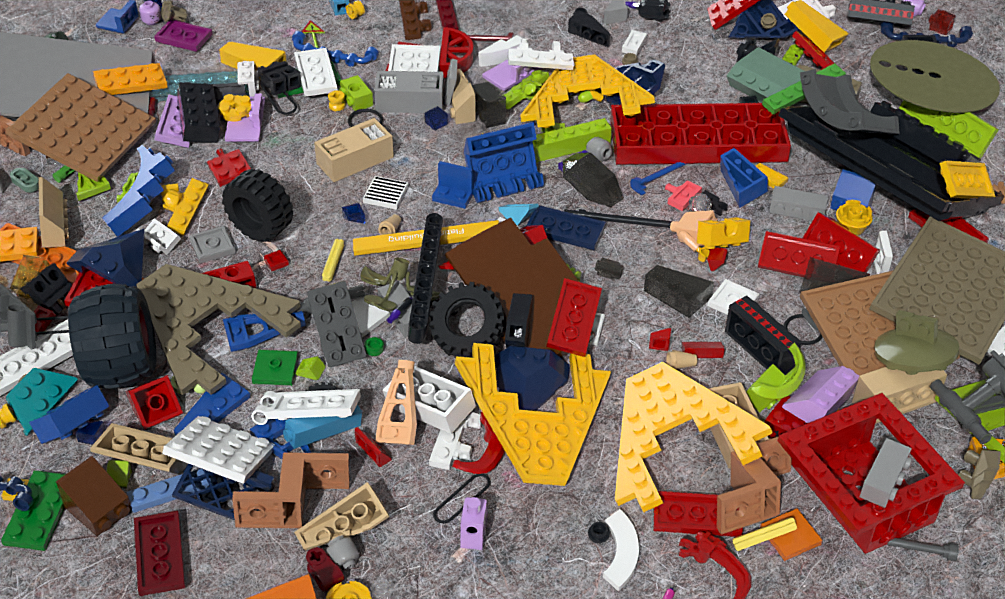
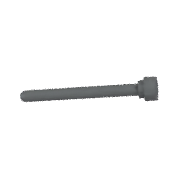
M894 538L887 543L889 546L940 554L947 558V560L955 562L957 561L959 545L954 543L940 546Z

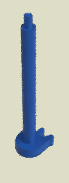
M677 162L642 179L635 177L630 181L631 188L640 195L646 194L644 191L646 186L644 184L688 163Z

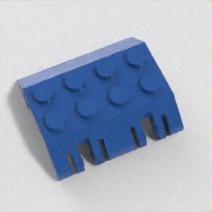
M534 122L466 138L464 147L466 167L473 169V195L477 203L484 202L485 199L487 201L491 200L489 187H492L496 197L500 198L501 196L518 193V190L523 192L524 184L521 179H525L530 190L534 189V187L544 186L543 174L537 171L533 140H537Z

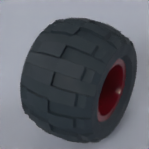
M108 284L86 290L72 299L68 310L70 344L77 370L86 384L91 387L98 385L99 388L116 389L132 386L153 374L157 361L156 342L149 307L141 290L136 286L129 287L126 284Z

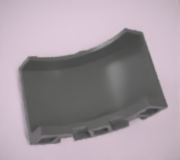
M816 69L800 72L802 88L809 105L826 123L844 130L887 135L899 134L898 116L883 117L875 115L862 103H859L855 97L856 93L853 88L851 75L838 77L820 75L816 73Z

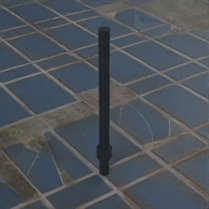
M579 209V211L564 210V212L601 221L670 228L672 222L586 212L583 209Z

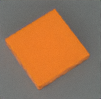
M797 508L760 525V528L790 517L795 520L796 530L769 539L784 561L822 544L820 536Z

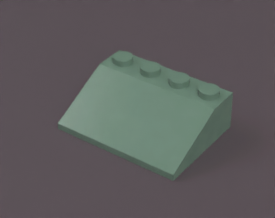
M757 47L738 61L726 76L731 87L748 96H756L758 101L762 103L763 99L801 81L800 72H804V70Z

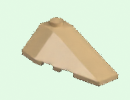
M457 69L452 108L449 109L450 117L454 118L456 124L475 122V93L471 83H468V79L465 78L461 69Z
M367 482L294 533L306 551L327 544L332 539L341 535L349 537L371 530L390 516L376 491Z

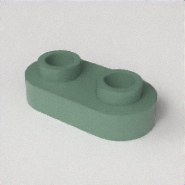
M16 168L11 171L10 177L12 182L23 191L33 193L39 189L38 177L27 169Z

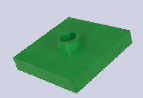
M258 350L252 375V384L292 386L298 360V351Z

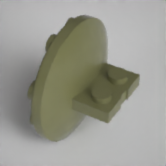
M902 310L896 313V328L880 335L875 341L874 346L876 357L888 369L905 371L909 375H915L918 372L946 370L947 366L952 364L959 356V343L957 339L951 334L938 329V319L915 315V313Z

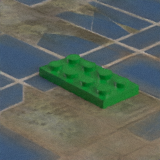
M33 471L27 486L32 489L34 502L28 511L15 509L1 538L2 545L46 551L65 508L56 481L65 474Z

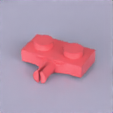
M688 180L678 187L670 183L665 186V190L673 193L668 198L667 204L681 211L702 193V187Z

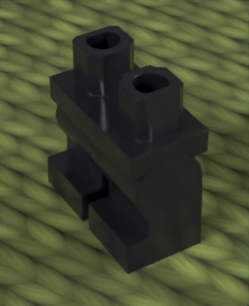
M276 61L271 66L258 67V76L260 77L261 84L267 88L269 87L271 94L274 96L287 92V90L290 91L301 87L300 71L288 65L286 61L280 63Z
M52 263L20 289L24 294H28L36 305L49 309L57 315L63 310L57 300L61 299L64 302L72 284L68 282L56 264Z

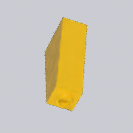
M802 0L792 1L787 6L788 10L784 15L824 53L839 46L848 35L845 30Z
M228 42L219 49L221 63L237 69V63L243 61H254L255 70H258V67L271 66L276 61L279 63L286 61L285 51L235 42Z

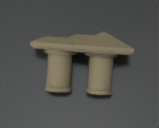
M172 0L163 1L160 13L164 22L174 19L185 23L187 17L186 9L173 6Z
M968 450L965 453L964 461L974 465L975 469L973 474L967 470H962L958 475L965 482V485L971 487V499L981 500L999 470L1000 451L982 450L978 454L973 450Z

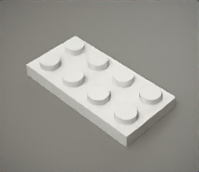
M326 48L294 52L305 97L329 94L331 91L337 90V84Z

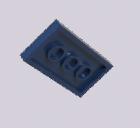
M538 205L539 207L532 213L526 225H543L548 239L595 250L605 229L606 222Z

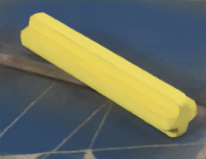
M342 239L334 240L322 273L323 281L330 282L334 276L344 247Z
M790 517L733 538L732 542L736 551L794 531L797 529L795 520Z

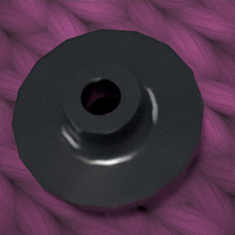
M754 37L748 39L745 44L741 43L736 51L738 55L736 63L758 47Z

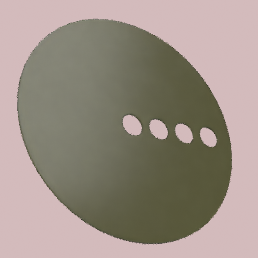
M919 40L891 42L878 48L870 60L871 71L884 88L899 98L924 108L953 113L973 112L990 106L999 96V82L986 65L963 51L943 44ZM886 61L890 63L891 66L885 67L880 65L879 62ZM896 65H903L907 67V70H899L896 68ZM912 69H920L924 74H916ZM934 72L939 74L941 77L933 78L929 75V73Z

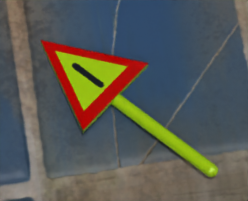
M311 20L302 30L303 33H312L314 45L318 48L315 33H325V31Z

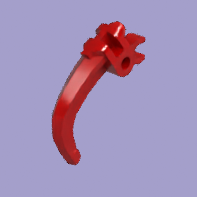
M483 412L480 414V422L485 427L483 437L488 443L486 451L478 461L461 462L460 460H455L452 467L474 474L488 473L496 467L505 450Z
M707 531L706 533L698 532L695 537L698 543L691 542L686 538L680 540L679 546H684L687 550L680 549L678 556L683 558L692 556L699 563H706L710 558L713 559L734 577L737 586L733 599L746 598L751 588V575L745 565L726 548L727 545L721 539L715 538L711 535L712 533Z

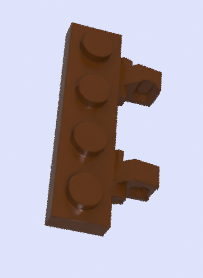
M399 0L405 40L421 39L422 31H431V20H418L417 16L420 13H428L427 2L419 1L415 3V0Z

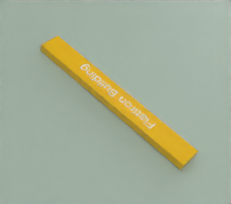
M499 221L442 227L440 245L464 242L498 224ZM424 230L354 238V256L419 248L422 246Z

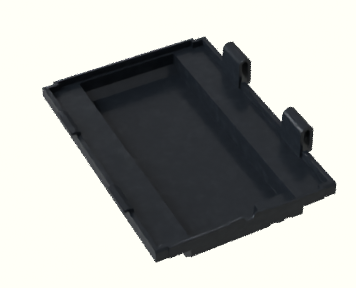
M786 106L781 108L778 114L779 117L788 121V127L792 135L937 221L984 214L990 206L999 205L1004 199V195L994 190L996 197H979L978 199L950 198L946 190L945 179L941 174L940 163L892 135L851 131L834 127L821 119L811 106ZM967 152L963 160V162H965L966 159L971 155L972 157L981 161L979 157L973 155L970 152Z

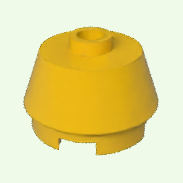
M847 200L836 211L837 222L846 226L854 234L860 235L873 220L872 210L870 207L866 208L861 205V201Z

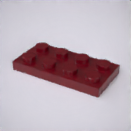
M179 511L134 518L139 596L186 588Z

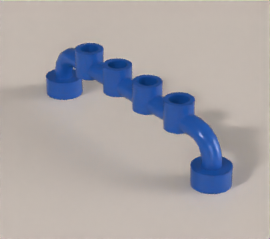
M295 31L292 35L293 45L300 51L326 48L323 46L316 48L310 43L303 45L306 36L301 31ZM374 47L367 48L365 57H357L354 53L344 54L340 50L330 51L327 49L328 56L332 62L339 63L340 60H345V63L350 67L354 66L355 63L365 64L375 61L379 55V51Z

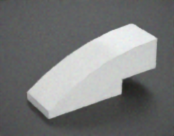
M516 35L508 41L500 39L480 51L479 66H491L506 61L508 59V49L520 47L521 37Z

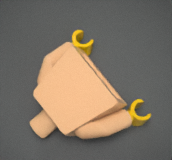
M712 210L686 212L680 221H672L670 225L671 231L677 232L680 242L685 243L693 251L696 250L698 252V260L701 262H705L710 251L708 248H701L700 246L704 245L697 243L698 221H717L718 219L715 218L714 211Z

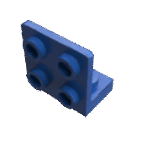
M129 0L121 10L110 8L96 23V27L124 33L139 17L136 1Z
M439 161L438 186L432 195V201L466 209L473 196V169Z

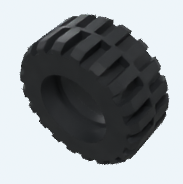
M248 169L225 186L222 194L224 211L228 214L230 222L232 221L234 227L239 229L243 235H247L250 239L259 242L270 241L291 224L294 212L293 204L290 202L289 194H286L285 188L278 183L279 181L276 178H272L268 173H263L262 170Z

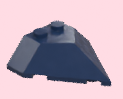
M760 0L740 13L729 38H787L800 29L789 19L785 18L773 0ZM766 13H771L776 17L777 22L773 28L766 29L761 25V18Z
M649 60L647 64L642 65L638 62L617 66L616 70L654 95L660 89L665 64L657 60ZM619 93L606 97L607 103L621 105Z
M141 229L78 249L66 264L81 273L89 269L113 284H126L129 287L136 286L137 283L142 281L145 230Z
M510 346L494 355L496 382L499 392L517 393L519 410L537 411L555 394L559 387H563L568 383L570 365L551 350Z

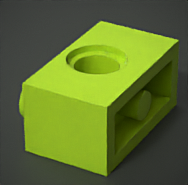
M358 75L340 81L341 88H339V91L344 93L348 106H351L354 111L373 106V93Z

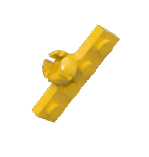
M192 178L184 193L174 189H170L167 192L163 208L173 212L167 228L174 233L184 236L209 184Z

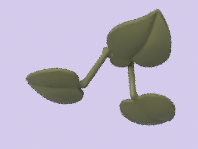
M396 257L387 277L375 273L365 266L360 274L362 281L376 286L381 284L390 285L384 298L376 295H366L364 302L381 310L393 311L396 308V303L388 301L395 280H403L404 277H406L407 290L411 291L410 294L413 296L415 286H410V272L407 271L410 262L404 258ZM433 291L431 301L438 299L441 292Z

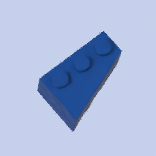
M735 148L720 156V170L739 208L768 192V177Z
M98 385L70 398L57 408L49 410L44 416L30 421L29 424L41 444L59 437L63 440L73 434L71 430L74 428L79 430L88 425L87 420L90 418L95 420L104 414L103 410L108 408L109 404Z

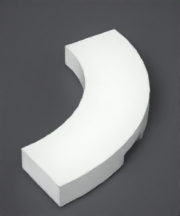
M621 509L604 520V524L607 525L614 538L616 555L612 564L603 572V578L617 591H620L632 577L639 555L637 533L633 524Z

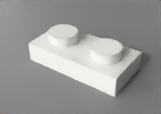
M632 30L622 46V52L634 53L637 56L647 39V33Z

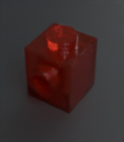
M938 9L929 18V30L946 36L953 28L956 15Z

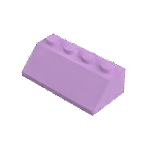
M844 366L818 370L783 404L782 408L806 423L832 414L852 395L859 375Z

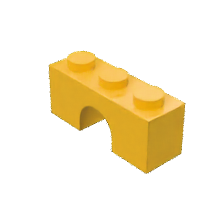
M733 217L724 218V223L715 220L698 221L697 243L704 245V248L715 249V246L728 247V244L740 246L743 242H749L751 220Z

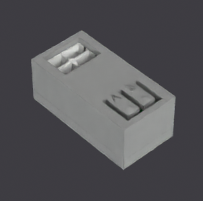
M377 71L374 91L376 111L386 113L442 114L444 98L443 72Z

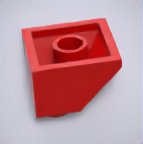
M168 375L125 391L143 429L183 413Z

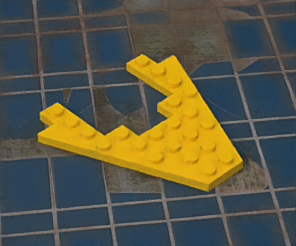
M593 54L573 57V70L555 69L521 113L520 118L521 122L537 120L538 128H549L555 125L552 102L562 103L569 100V92L594 91L597 88H601L602 95L611 96L619 93L623 115L628 116L641 113L640 105L655 103L654 95Z
M473 343V358L456 356L454 364L468 388L471 389L479 408L482 410L523 483L565 486L611 372L592 369L590 354H586L585 357L570 354L569 361L574 399L557 397L555 402L557 413L519 410L517 393L497 392L493 345Z
M664 362L626 379L615 501L620 506L637 498L643 513L663 504L643 462V459L662 451L655 436L691 419L694 420L699 432L720 424L743 466L763 457L755 442L772 434L770 426Z

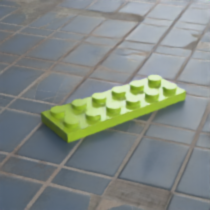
M903 100L899 107L908 115L919 119L922 124L935 128V132L944 133L949 136L951 141H958L964 144V148L969 150L968 152L980 159L999 130L972 112L953 113L937 111L912 104Z

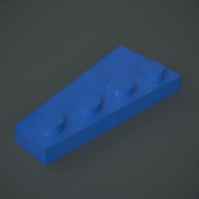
M221 373L226 378V384L212 395L206 391L175 427V435L180 433L198 416L208 417L216 423L220 422L248 400L250 392L224 373Z

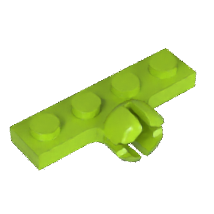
M541 70L533 71L531 75L524 78L522 82L512 87L509 92L503 94L501 98L495 101L497 108L510 109L525 98L531 101L540 90L538 87H542V84L549 78V73Z

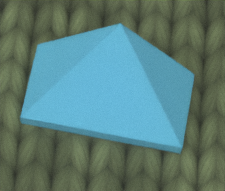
M538 203L507 204L498 207V209L506 219L512 218L515 224L519 226L539 206Z

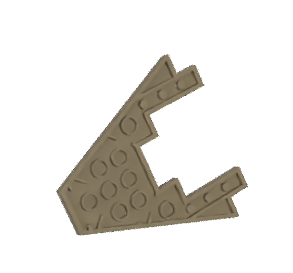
M165 264L136 284L137 288L142 291L146 298L154 331L182 395L197 384L212 395L226 384L224 376L190 350L191 347L201 341V335L191 327L219 308L232 318L243 309L248 308L286 338L301 327L300 321L290 315L301 307L300 301L173 265Z

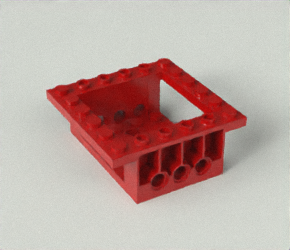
M883 393L778 436L777 440L791 457V465L865 554L887 545L894 538H902L934 523L945 495L963 488L965 483ZM877 419L885 425L901 444L912 448L910 454L930 475L910 485L904 479L901 486L896 484L895 488L898 489L894 501H888L886 508L860 498L861 489L856 488V486L863 487L879 453L870 442ZM843 471H849L853 475L845 474Z

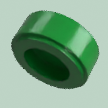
M377 337L367 339L364 343L366 354L369 356L382 354L384 342Z

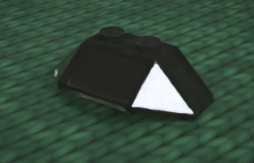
M575 153L563 160V178L587 200L598 204H605L610 208L623 200L624 197L615 174L592 153Z

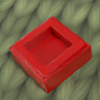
M281 249L264 255V261L271 271L289 265Z

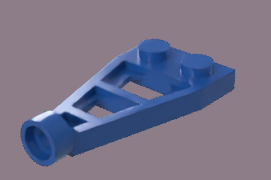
M302 311L290 314L300 321L301 327L306 326ZM245 314L223 319L231 352L252 347L281 334L274 328L269 329L267 323L255 314ZM259 323L263 325L264 329L260 333L252 336L247 334L246 326L248 324Z
M268 419L265 424H257L250 428L252 436L269 440L270 444H275L273 445L272 453L283 459V453H288L294 449L290 442L281 446L273 441L283 435L286 420ZM308 445L300 447L304 453H311Z

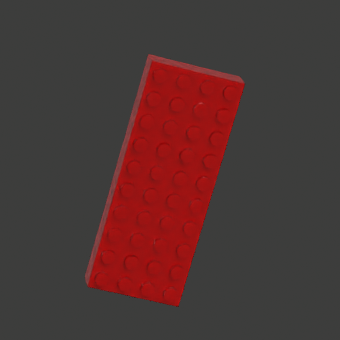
M762 103L640 105L641 113L634 116L623 115L621 105H611L610 125L612 128L616 164L720 163V156L733 148L750 162H788L791 144L785 121L778 116L779 112L773 115Z

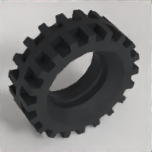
M461 282L458 283V288L453 289L452 285L447 287L449 292L446 294L441 292L439 294L440 300L438 302L433 301L434 309L429 311L431 322H428L433 338L448 356L471 358L473 357V343L491 344L497 347L501 344L499 339L505 336L504 326L507 325V321L505 319V311L492 290L488 291L482 284L478 287L474 282H470L469 286H465ZM466 304L477 305L483 310L485 317L481 329L475 334L465 337L452 332L449 320L455 309Z

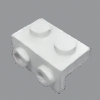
M254 61L238 62V84H248L249 96L255 97L256 90H259L258 70H255Z
M155 218L147 226L144 233V243L146 245L151 243L150 247L157 253L162 251L166 255L170 253L181 239L176 233Z

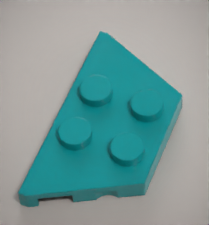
M33 367L7 394L6 400L14 410V416L17 421H20L24 429L23 433L26 436L33 431L29 422L44 416L49 410L53 409L77 383L78 378Z

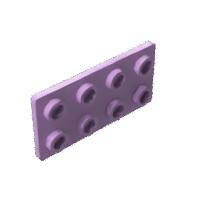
M507 59L483 73L482 77L501 90L506 91L524 78H527L533 71L542 70L543 68L508 65Z
M255 93V97H250L252 111L249 112L248 118L245 116L241 118V121H227L226 142L259 141L265 105V97H262V93Z

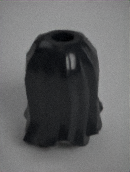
M641 0L638 6V13L641 17L662 21L663 19H669L668 14H670L669 7L671 4L668 0Z

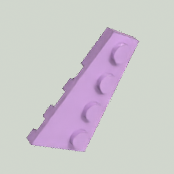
M169 94L154 140L189 148V142L183 141L177 96Z

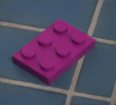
M170 19L157 32L154 38L156 42L197 52L213 34L212 29Z

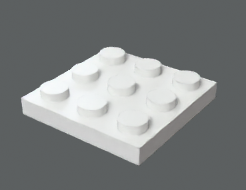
M392 44L388 71L438 72L440 46Z

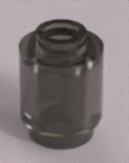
M603 257L601 261L597 260L595 265V271H597L598 276L611 280H620L624 265H620V262Z

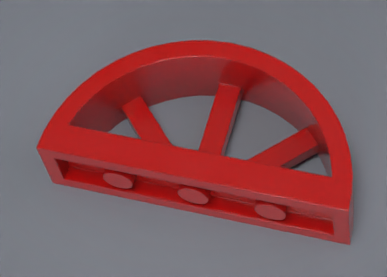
M443 27L439 72H443V78H446L450 65L448 58L451 60L456 59L457 69H461L463 73L472 66L473 42L464 32ZM451 52L466 54L462 58H459Z

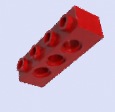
M248 260L202 273L256 288L255 275Z

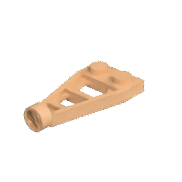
M398 360V366L395 369L378 419L375 442L414 445L417 421L413 382L415 362ZM399 384L406 385L405 399H396ZM396 405H403L405 408V420L403 422L391 421V414Z

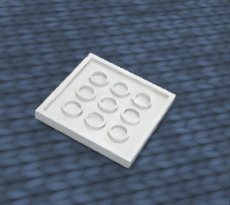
M198 416L164 446L162 454L244 484L272 454L274 446L272 445L273 443L270 444L269 440L265 438H257L251 436L246 431H238L230 428L227 424H219L211 421L208 417Z

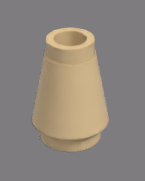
M393 214L382 221L378 229L380 235L395 233L401 218Z
M672 350V352L667 353L666 364L674 369L696 366L697 356L696 354Z

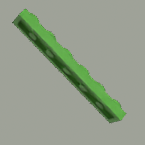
M834 63L817 72V74L838 77L846 75V72ZM801 81L763 99L762 105L774 115L781 108L791 106L805 99Z

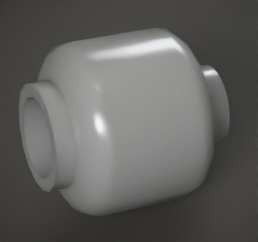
M600 137L592 138L586 145V151L600 162L607 160L611 156V144Z
M341 535L328 543L326 554L340 569L343 568L346 571L356 565L355 560L359 557V552L351 538Z

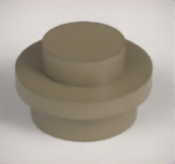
M766 13L762 16L761 25L764 28L770 29L776 25L777 20L773 14Z
M626 53L622 58L623 65L638 63L637 56L634 53Z

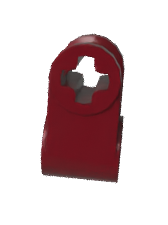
M315 547L307 551V571L323 592H327L334 585L344 581L341 569L322 548Z

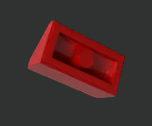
M682 342L683 352L696 354L697 358H723L724 346L722 342Z
M358 427L355 428L356 443L379 467L392 460L368 433Z

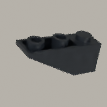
M578 10L569 18L568 33L605 47H610L611 33L592 15Z
M513 293L506 325V348L510 346L527 347L533 297L531 294Z

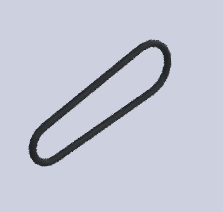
M260 83L262 89L264 90L267 97L269 98V100L271 101L272 105L278 113L288 115L294 113L297 110L296 103L290 98V96L286 92H284V95L292 102L295 108L290 112L280 111L275 105L270 95L268 94L265 87Z

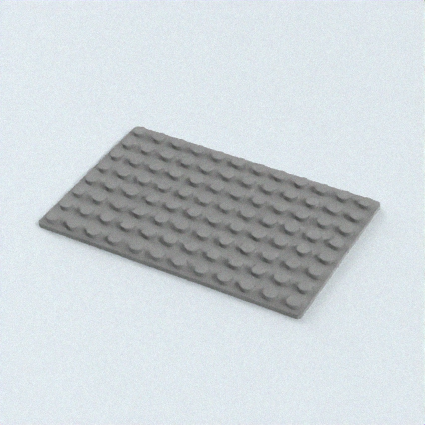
M0 32V115L20 117L67 73L97 88L93 71L151 64L152 51ZM150 90L112 95L148 114Z

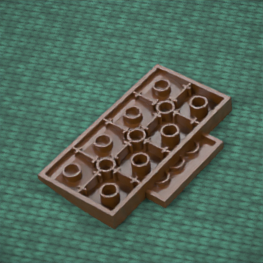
M509 218L480 232L445 253L446 258L466 286H469L470 282H474L476 286L480 287L482 284L488 291L492 290L505 311L506 321L513 293L533 295L527 348L548 349L559 357L568 354L567 352L546 347L564 278L579 281L548 238L531 245L513 219ZM593 330L591 331L589 343L595 335Z

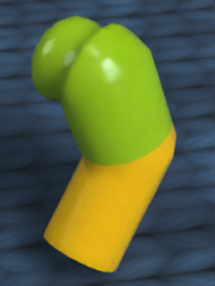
M586 90L579 94L578 100L582 103L592 99L601 102L604 95L595 90Z

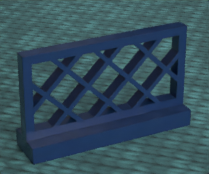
M188 463L172 493V497L235 521L234 509L232 508L227 511L221 509L219 502L232 499L233 493L229 485L237 481L227 480L226 477L222 476L224 482L212 486L209 477L218 474L210 471L207 473L208 470L203 469V475L192 478L190 472L194 465ZM256 470L244 484L241 483L244 489L237 492H251L256 489L263 492H272L275 487L274 477ZM207 479L209 487L197 491L194 483ZM192 484L194 493L189 495L180 493L182 487ZM226 486L229 495L217 499L214 490ZM212 492L215 500L208 503L201 501L200 495Z

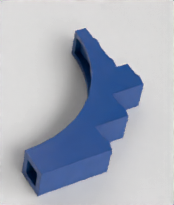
M143 145L137 148L141 156V166L136 180L117 205L102 217L117 237L153 210L149 206L151 200L164 191L160 184L175 171L171 166L173 161L168 155L164 157L160 152L155 154L150 148L146 149Z

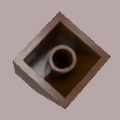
M90 456L56 481L65 509L97 537L132 511L129 497L93 456Z

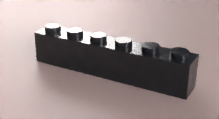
M889 102L874 103L871 113L883 117L898 116L899 134H893V137L939 163L944 161L963 162L969 151L964 148V144L958 141H951L948 135L935 132V128L930 125L921 124L920 120L915 117H908L905 115V111L892 108V104Z

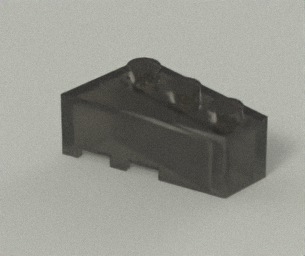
M490 82L472 85L475 93V112H478L480 121L485 124L486 128L506 124V97L500 96L501 92L495 91V87Z
M810 257L800 293L801 291L867 277L870 274Z
M656 265L645 274L644 291L688 318L705 305L713 294V281L660 265Z

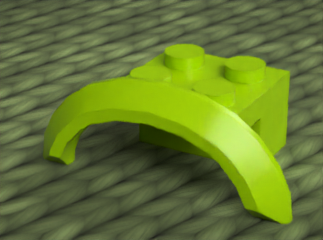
M795 342L789 347L794 356L795 367L788 374L784 375L772 364L747 389L746 393L753 407L759 413L765 408L769 410L777 401L789 396L803 381L805 360L801 349Z

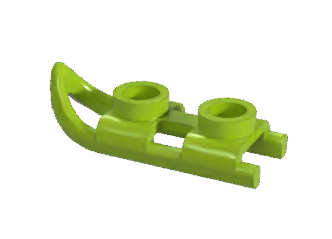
M793 44L789 47L782 60L793 63L792 65L796 66L804 53V49Z

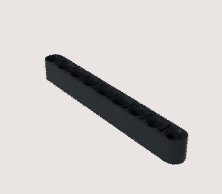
M437 213L427 215L408 326V340L414 344H420L426 338L443 217Z

